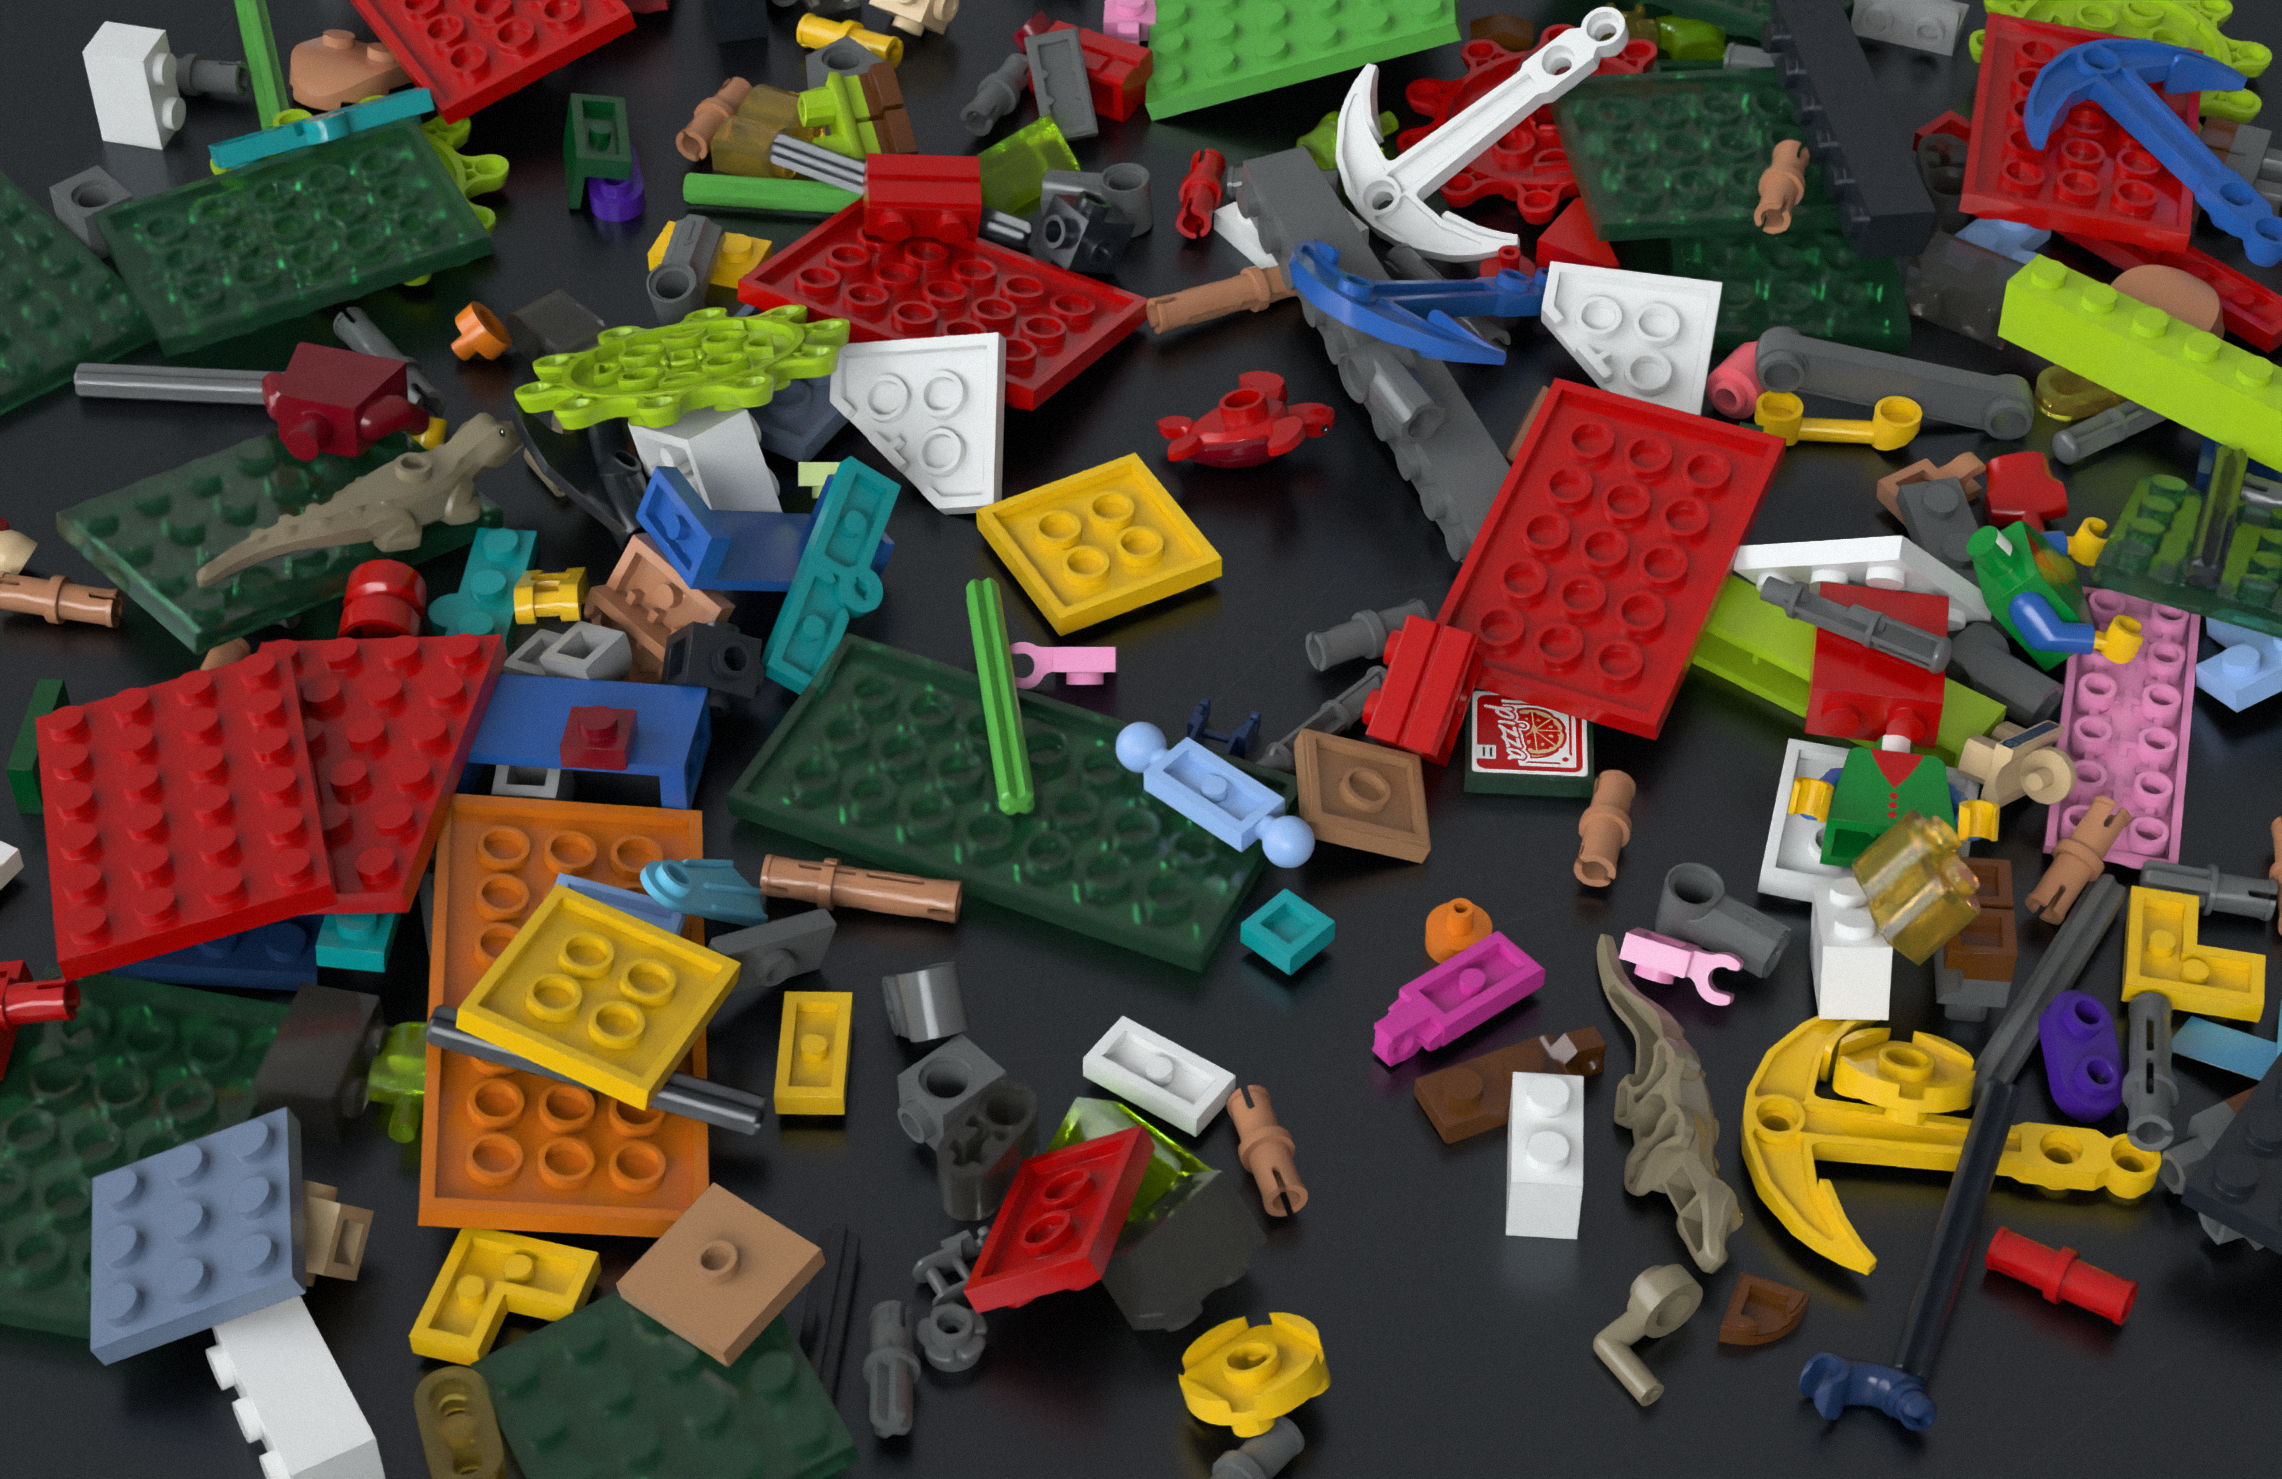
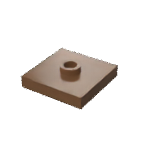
M1301 728L1294 741L1300 818L1311 827L1315 839L1423 863L1431 850L1421 756Z
M713 1183L616 1285L622 1299L729 1367L826 1262L821 1248L718 1184Z

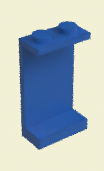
M655 466L635 517L690 589L788 592L835 475L828 474L811 514L710 510L677 467ZM885 531L870 565V569L878 575L879 579L889 562L890 555L895 546V543Z
M500 673L457 785V794L474 795L485 764L659 776L662 808L691 810L712 739L708 688ZM572 706H607L617 709H636L638 732L627 771L562 767L560 743Z

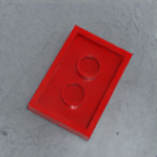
M1143 1125L1022 1161L963 1290L977 1313L1006 1305L1010 1308H1017L1031 1302L1036 1297L1067 1288L1072 1291L1082 1290L1102 1278L1156 1147Z

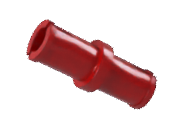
M1211 148L1205 149V156L1202 162L1203 154L1201 149L1193 154L1190 172L1182 180L1179 189L1181 207L1176 217V227L1181 234L1192 239L1197 238L1200 224L1199 232L1201 237H1204L1210 231L1213 211L1220 206L1223 197V186L1220 182L1226 168V161L1220 152Z
M2004 1225L1995 1233L1985 1258V1268L1991 1271L1996 1270L2043 1290V1299L2055 1304H2060L2064 1299L2113 1320V1323L2120 1326L2128 1318L2139 1290V1282L2127 1280L2080 1260V1251L2068 1246H2063L2060 1251L2016 1233Z

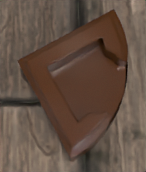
M1741 1272L1723 1318L1718 1341L1734 1345H1758L1785 1336L1795 1329L1806 1315L1811 1293Z

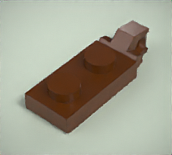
M1594 1026L1565 1032L1559 1039L1554 1034H1545L1540 1038L1536 1036L1416 1078L1414 1095L1443 1141L1451 1144L1508 1123L1513 1072L1578 1075L1586 1078L1604 1071L1605 1066L1603 1063L1607 1044Z

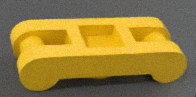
M567 568L566 572L544 573L543 570L524 571L514 587V610L517 625L537 623V617L560 616L561 622L581 621V604L586 602L589 593L587 568Z

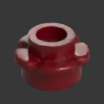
M1041 10L1010 37L1020 48L1017 53H1026L1024 37L1046 33L1057 19L1051 21L1044 11Z

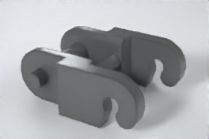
M982 1226L978 1230L979 1238L976 1241L968 1230L940 1241L941 1250L921 1258L915 1264L912 1270L915 1281L918 1283L929 1282L936 1293L932 1302L933 1308L946 1303H957L962 1307L969 1306L971 1309H974L963 1292L971 1275L964 1262L980 1255L991 1231L988 1226ZM957 1270L963 1281L949 1286L943 1276Z

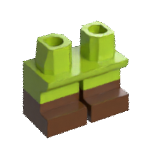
M891 61L871 64L868 73L843 77L840 72H829L824 87H817L800 93L797 110L802 126L809 128L829 125L831 131L830 136L813 138L812 143L862 161H866V153L918 155L919 150L906 108H903L904 101Z

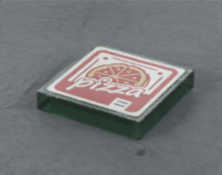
M1474 688L1465 714L1464 792L1593 797V722Z

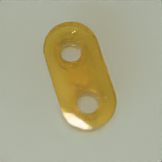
M2059 364L2048 367L2039 374L2034 394L2036 407L2051 419L2061 422L2102 413L2106 409L2114 408L2129 401V399L2114 391L2100 386L2098 383L2078 375Z
M462 1366L444 1367L427 1375L415 1391L414 1407L431 1479H505L507 1465L488 1386L484 1378L476 1371ZM452 1411H465L463 1414L459 1413L454 1414L450 1417H446V1415ZM468 1469H477V1471L470 1474H461Z

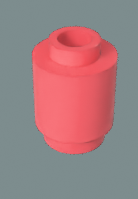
M1758 341L1746 342L1738 346L1707 378L1706 392L1711 404L1721 414L1732 419H1745L1755 412L1759 396L1769 391L1760 384L1755 372V350Z

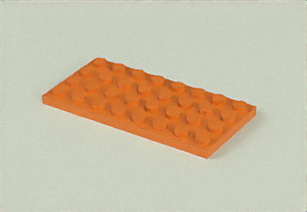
M454 793L435 845L427 1026L436 1006L446 1005L459 1008L552 891L559 872L650 896L640 880V872L650 861L703 859L702 811ZM688 914L682 937L705 947L704 918ZM706 1027L675 1071L707 1079ZM426 1040L418 1226L661 1238L709 1188L708 1123L651 1107L643 1111L606 1094L433 1046Z

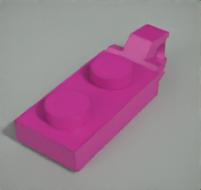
M1496 931L1399 989V999L1388 1008V1015L1374 1023L1375 1040L1372 1051L1391 1067L1415 1056L1421 1046L1428 1052L1438 1049L1440 1045L1445 1046L1544 986L1545 969L1504 934Z

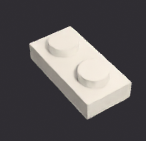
M1122 1016L1083 1057L1084 1077L1195 1137L1202 1132L1226 1105L1229 1096L1236 1090V1075L1125 1016Z

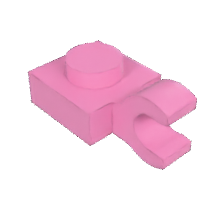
M1105 0L1103 35L1135 43L1139 46L1140 41L1149 40V26L1156 24L1155 0Z
M1018 642L1009 646L1011 654L1024 653L1029 655L1034 661V671L1030 676L1015 678L1016 688L1021 690L1037 686L1050 672H1066V684L1068 685L1104 684V672H1117V647H1041L1029 642Z
M1640 927L1626 932L1619 956L1620 959L1636 963L1634 973L1648 980L1673 984L1675 976L1681 978L1689 977L1695 982L1697 991L1704 1000L1721 1006L1732 1003L1735 994L1722 991L1714 985L1712 980L1713 971L1716 967H1726L1729 970L1739 971L1743 968L1744 960L1733 953L1709 952L1702 950V946Z

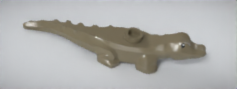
M479 413L469 421L464 422L446 444H439L428 452L404 453L398 456L396 460L383 465L365 477H357L354 482L348 484L343 490L337 491L330 502L323 505L309 504L306 507L305 513L293 517L289 514H284L279 517L276 525L267 529L257 528L253 530L249 538L232 546L198 570L196 574L198 586L200 588L207 587L260 561L304 549L373 541L374 546L386 553L415 549L421 543L423 527L439 520L449 525L464 524L477 520L482 513V501L475 496L473 482L490 467L499 468L506 464L524 444L512 420L497 421L488 413Z
M1601 934L1597 943L1596 955L1602 987L1612 1008L1633 1033L1636 1042L1635 1075L1627 1074L1619 1082L1614 1110V1122L1627 1129H1632L1634 1147L1626 1157L1624 1170L1625 1189L1636 1196H1644L1651 1190L1667 1193L1678 1213L1676 1221L1678 1233L1686 1243L1692 1257L1703 1272L1715 1273L1727 1261L1729 1256L1725 1248L1727 1237L1740 1228L1743 1224L1744 1216L1735 1193L1721 1179L1718 1173L1719 1162L1714 1156V1147L1719 1137V1122L1714 1117L1713 1105L1704 1079L1706 1072L1701 1068L1697 1051L1686 1041L1684 1028L1676 1022L1668 1011L1643 995L1630 982L1623 970L1619 958L1620 953L1616 948L1614 938L1611 935Z

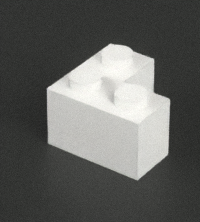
M713 406L692 410L684 414L677 423L661 428L632 426L628 422L647 477L652 476L655 466L677 467L710 510L783 513L777 497L780 494L779 483L774 473L766 466L759 445L761 441L760 428L747 409L741 408L720 412L715 411Z

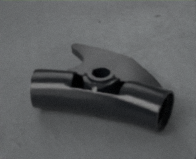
M517 400L512 401L507 409L508 414L523 444L541 472L580 507L608 527L623 554L633 534L647 533L635 516L647 489L648 482L628 426V418L616 417L578 429L572 434H561L547 427L533 413L524 412Z

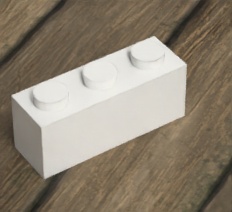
M301 1296L212 1327L217 1345L205 1350L209 1364L220 1388L225 1390L235 1386L241 1398L232 1402V1406L248 1443L250 1444L261 1439L268 1452L259 1456L266 1479H385L376 1438Z

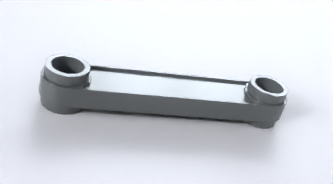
M1780 326L1765 331L1760 336L1755 350V372L1758 380L1766 390L1774 393L1799 391L1875 407L1877 402L1885 397L1903 396L1912 399L1921 407L1923 418L1985 430L1992 437L2000 440H2013L2027 434L2031 429L2035 415L2034 396L2028 382L2023 377L2014 374L1986 375L1805 337L1795 329Z

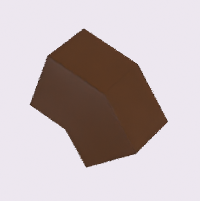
M1498 13L1470 21L1471 41L1476 39L1493 40L1503 49L1510 52L1528 51L1534 42L1532 21L1505 13Z

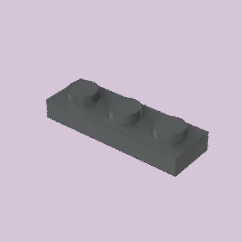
M1958 476L1900 485L1896 502L1911 541L1981 589L1973 560L1966 551L1968 540L1979 528ZM1991 614V622H1983L1999 631L2004 639L2012 638V635L1993 614ZM1962 630L1947 632L1950 639L1952 640Z

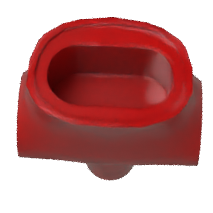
M2028 451L2007 454L1994 458L1986 464L1987 491L1985 493V508L1989 526L2007 527L2016 521H2026L2037 532L2045 531L2044 521L2067 517L2068 506L2062 481L2055 478L2051 473L2048 458L2044 453Z

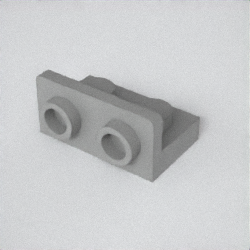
M1855 0L1851 26L1857 36L1952 56L1967 23L1970 5L1952 0Z

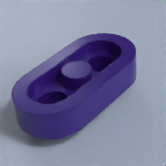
M631 143L632 166L629 180L585 177L591 210L600 219L611 222L626 221L635 218L645 209L646 200L643 178L636 148Z
M2066 990L2054 997L2043 1010L2038 1021L2050 1091L2058 1107L2068 1116L2081 1122L2096 1123L2106 1119L2123 1100L2122 1083L2124 1073L2113 1020L2107 1008L2094 996L2079 990ZM2089 1075L2094 1077L2098 1081V1083L2093 1081Z

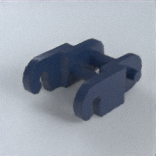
M1202 697L1199 706H1195L1187 722V737L1229 764L1237 766L1240 760L1245 761L1258 735L1261 724V712L1252 710L1250 719L1246 718L1243 726H1237L1233 734L1229 735L1205 728L1210 715L1211 700ZM1207 738L1226 743L1227 746L1225 750L1202 745V743Z

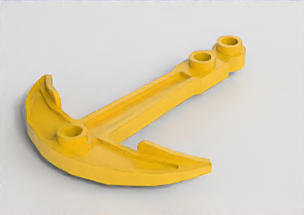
M1819 1016L1802 1022L1767 1050L1747 1087L1740 1127L1741 1150L1758 1197L1794 1237L1815 1252L1837 1264L1868 1276L1875 1269L1877 1259L1864 1245L1846 1218L1829 1179H1819L1817 1184L1814 1160L1955 1172L1972 1119L1928 1113L1927 1120L1922 1125H1903L1886 1118L1884 1115L1885 1108L1824 1099L1816 1096L1814 1092L1817 1080L1828 1082L1835 1070L1841 1039L1854 1031L1868 1029L1878 1021L1819 1019ZM2023 1122L2018 1125H2011L1995 1175L2011 1176L2021 1183L2042 1185L2051 1190L2070 1188L2094 1191L2106 1185L2107 1189L2114 1195L2131 1199L2139 1197L2153 1188L2162 1158L2160 1151L2149 1152L2134 1147L2128 1140L2127 1133L2109 1139L2095 1129Z

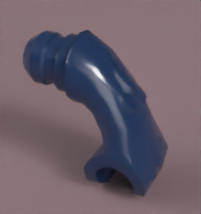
M1820 1352L1807 1360L1801 1373L1798 1385L1799 1391L1805 1397L1814 1398V1405L1825 1419H1838L1844 1406L1868 1405L1879 1408L1889 1417L1901 1420L1902 1424L1911 1431H1924L1930 1428L1936 1420L1937 1405L1931 1397L1927 1396L1925 1383L1919 1377L1902 1369L1866 1360Z

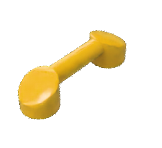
M1768 391L1757 399L1754 415L1756 425L1764 426L1763 433L1786 438V446H1793L1798 443V440L1871 444L1877 450L1887 451L1902 447L1914 439L1920 429L1922 409L1910 398L1888 396L1877 402L1873 420L1802 417L1804 407L1799 397L1790 392L1774 393Z

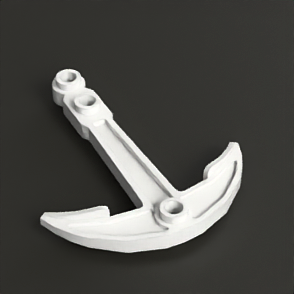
M1612 7L1594 9L1584 18L1580 28L1564 31L1523 62L1519 72L1391 161L1384 157L1378 146L1384 142L1377 108L1379 69L1377 65L1367 64L1354 81L1340 112L1335 156L1346 194L1362 220L1380 238L1395 246L1402 243L1410 244L1424 258L1454 263L1469 262L1497 257L1499 248L1505 245H1513L1520 249V239L1517 234L1499 232L1476 225L1449 211H1445L1441 218L1423 201L1541 105L1554 102L1597 70L1602 57L1609 58L1618 55L1629 40V30L1623 15ZM1608 33H1614V34H1615V35H1614L1611 39H1609V40L1599 41V40L1601 39V37L1604 36L1605 34H1608ZM1571 67L1567 72L1555 75L1558 69ZM1387 200L1393 201L1388 207L1377 210L1382 202Z

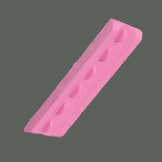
M2082 586L2095 631L2106 633L2116 615H2126L2137 619L2141 623L2142 628L2139 635L2144 636V641L2136 656L2126 664H2117L2110 661L2099 649H2093L2091 655L2073 654L2066 659L2063 680L2065 687L2058 724L2065 728L2062 738L2056 741L2055 748H2059L2071 758L2076 768L2077 781L2074 790L2068 797L2058 803L2048 804L2042 853L2052 855L2051 852L2060 839H2069L2091 807V802L2095 796H2105L2117 802L2110 814L2116 815L2119 809L2124 807L2131 815L2132 820L2127 827H2124L2102 861L2118 863L2128 868L2139 870L2142 869L2144 862L2148 860L2178 864L2202 605Z

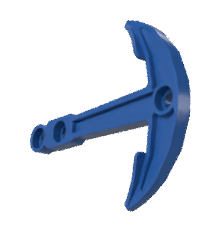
M2101 39L2082 43L2063 51L2041 68L2028 94L2023 115L2026 135L2033 149L2044 150L2048 136L2062 126L2070 107L2085 100H2093L2194 193L2195 200L2210 214V220L2217 228L2227 231L2232 236L2243 239L2245 255L2252 263L2263 267H2271L2282 260V218L2274 216L2272 214V206L2238 172L2227 168L2147 85L2148 83L2164 81L2163 89L2167 94L2200 90L2242 91L2248 77L2226 64L2191 49L2147 39Z
M1314 238L1306 239L1296 244L1289 263L1292 282L1313 305L1352 328L1388 343L1417 350L1423 358L1503 366L1507 357L1505 351L1468 330L1453 318L1487 315L1499 317L1539 316L1541 314L1549 268L1539 267L1535 275L1528 276L1513 269L1502 268L1499 270L1497 277H1477L1476 280L1370 281L1365 277L1346 273L1338 268L1339 249Z

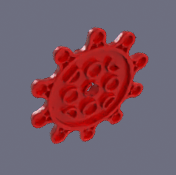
M1556 24L1547 27L1541 34L1538 46L1532 50L1522 52L1507 51L1498 43L1489 39H1476L1464 44L1461 48V58L1469 71L1465 76L1452 81L1430 78L1418 79L1407 86L1406 98L1412 109L1416 113L1435 118V120L1427 126L1410 129L1400 134L1397 138L1399 153L1403 154L1508 80L1526 52L1537 53L1564 31L1576 27L1569 24ZM1645 39L1628 40L1626 46L1618 55L1601 58L1598 69L1570 90L1559 110L1552 108L1536 109L1439 188V191L1445 202L1449 206L1456 208L1469 206L1487 195L1502 194L1508 200L1517 201L1518 210L1524 220L1535 225L1551 221L1559 203L1565 198L1582 194L1597 196L1613 208L1626 209L1636 204L1642 192V180L1634 172L1636 169L1650 164L1679 167L1688 164L1692 160L1698 146L1696 136L1689 131L1673 128L1666 122L1675 117L1693 113L1702 98V87L1698 82L1690 79L1656 81L1648 78L1645 74L1652 69L1657 58L1658 51L1656 45Z

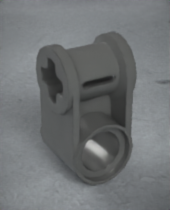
M956 961L931 964L906 970L896 975L892 974L882 977L885 1006L892 1030L896 1036L900 1035L909 1038L911 1042H920L946 1037L970 1029Z

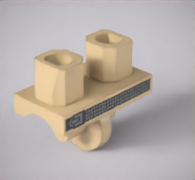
M2046 720L2028 729L2005 721L1996 726L1990 739L1980 734L1969 737L1964 745L1957 769L1958 774L1984 785L1979 800L1998 803L2000 807L2025 795H2028L2038 803L2047 805L2058 803L2072 793L2077 781L2076 768L2068 754L2059 748L2051 747L2053 743L2062 738L2065 727L2050 720Z

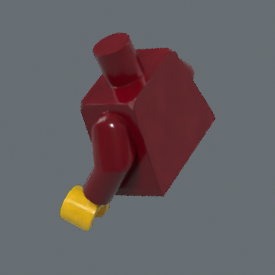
M300 342L284 375L281 372H270L261 382V390L268 415L271 419L278 422L279 439L286 445L288 451L294 457L303 461L315 459L320 452L351 458L359 457L381 438L400 430L409 434L408 444L419 448L433 450L437 445L444 442L448 420L430 417L426 410L408 399L405 361Z

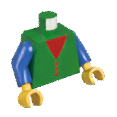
M2089 517L2085 519L2074 536H2066L2062 530L2037 532L2026 521H2016L2001 531L1991 525L1984 526L1978 529L1968 540L1966 551L1973 560L1987 608L2045 672L2073 654L2091 655L2093 649H2099L2112 662L2126 664L2136 656L2144 641V636L2139 635L2142 628L2141 623L2137 619L2126 615H2116L2106 633L2095 631L2075 564L2067 557V555H2071L2076 562L2088 567L2096 566L2101 562L2113 545L2114 540L2100 538L2107 528V523L2099 518Z
M1886 734L1877 740L1875 749L1857 746L1849 750L1843 768H1832L1820 779L1810 777L1795 778L1787 814H1800L1807 820L1826 823L1820 864L1939 880L1942 856H1951L1955 839L1957 841H1977L1981 838H1986L1991 841H1998L2000 805L1987 800H1968L1956 784L1948 782L1945 763L1935 756L1914 754L1915 748L1911 740L1900 735L1887 736Z

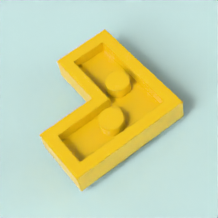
M2132 886L2127 903L2121 1001L2131 1002L2134 997L2142 993L2152 992L2166 997L2171 1002L2174 1010L2259 1023L2264 1007L2266 955L2198 945L2199 896Z
M461 1228L409 1334L413 1354L481 1369L508 1311L576 1326L601 1272L599 1252L493 1229Z

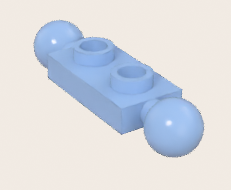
M1135 722L1129 724L1120 732L1116 741L1117 757L1120 763L1128 770L1135 773H1144V790L1242 853L1256 840L1260 839L1262 840L1263 851L1267 858L1273 864L1282 868L1298 867L1304 864L1312 855L1315 837L1311 827L1299 817L1285 816V799L1189 737H1186L1169 750L1167 749V741L1164 734L1151 723Z

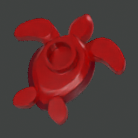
M1252 371L1238 376L1240 389L1224 395L1219 401V407L1213 409L1194 422L1191 418L1185 416H1168L1157 421V429L1164 438L1176 439L1168 446L1169 461H1180L1187 458L1211 467L1245 468L1267 463L1278 455L1292 451L1305 437L1316 438L1325 435L1332 428L1335 412L1333 407L1321 403H1300L1286 406L1288 391L1283 378L1270 372Z

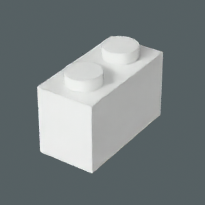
M105 21L82 52L102 139L108 142L163 150L175 131L183 126L186 116L185 102L179 96L175 77L176 59L170 53L166 30Z
M1839 878L1831 883H1813L1810 960L1819 1019L1888 1020L1893 946L1881 884H1869L1857 878Z
M1513 1072L1508 1120L1506 1235L1577 1240L1583 1192L1584 1076Z

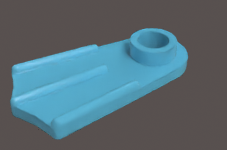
M666 859L664 861H650L640 872V880L647 893L660 905L674 912L748 927L765 924L768 920V915L764 914L761 906L760 888L752 887L733 867V860L684 859L683 861Z

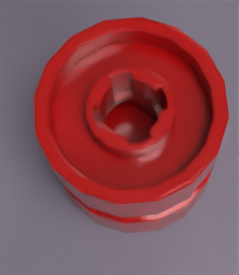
M390 559L371 560L357 566L350 573L346 583L343 601L344 611L340 619L337 638H394L402 635L421 637V620L425 612L427 599L426 583L416 570L405 563Z

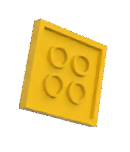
M1136 453L976 509L978 530L1060 637L1222 576V557Z
M557 883L459 1006L456 1028L646 1111L737 984L741 963Z

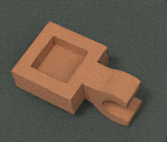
M1972 452L1963 453L1940 468L1935 467L1925 458L1878 480L1876 498L1905 525L1896 502L1900 485L1958 476L1969 502L1982 494L1983 488L1973 477L1985 472L1986 465Z

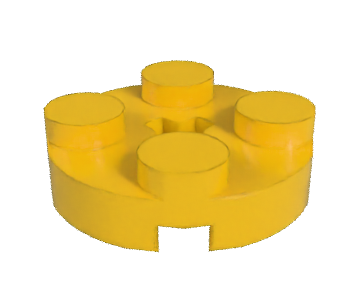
M1891 1028L1862 1029L1849 1033L1841 1039L1832 1088L1836 1093L1885 1108L1884 1115L1886 1118L1903 1125H1922L1926 1122L1928 1113L1963 1110L1971 1106L1976 1070L1973 1071L1974 1059L1969 1052L1959 1045L1944 1038L1918 1031L1913 1032L1912 1043L1889 1041Z
M1278 1312L1269 1313L1272 1325H1259L1249 1328L1244 1316L1229 1320L1204 1333L1187 1348L1182 1357L1185 1373L1183 1376L1179 1374V1383L1190 1412L1197 1418L1211 1424L1231 1425L1234 1434L1237 1436L1254 1437L1270 1430L1275 1424L1276 1417L1295 1409L1309 1398L1325 1392L1331 1384V1377L1322 1342L1315 1325L1301 1316Z

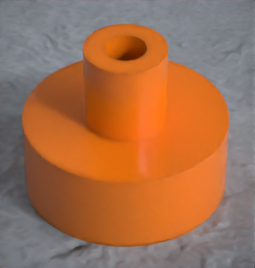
M477 301L471 302L455 317V322L461 335L451 343V348L463 361H467L476 352L489 360H495L512 345L510 334L502 322L486 306Z
M1456 898L1448 903H1444L1432 910L1427 917L1425 931L1426 951L1434 961L1442 964L1491 935L1493 930L1492 921L1483 909L1472 904L1467 899Z

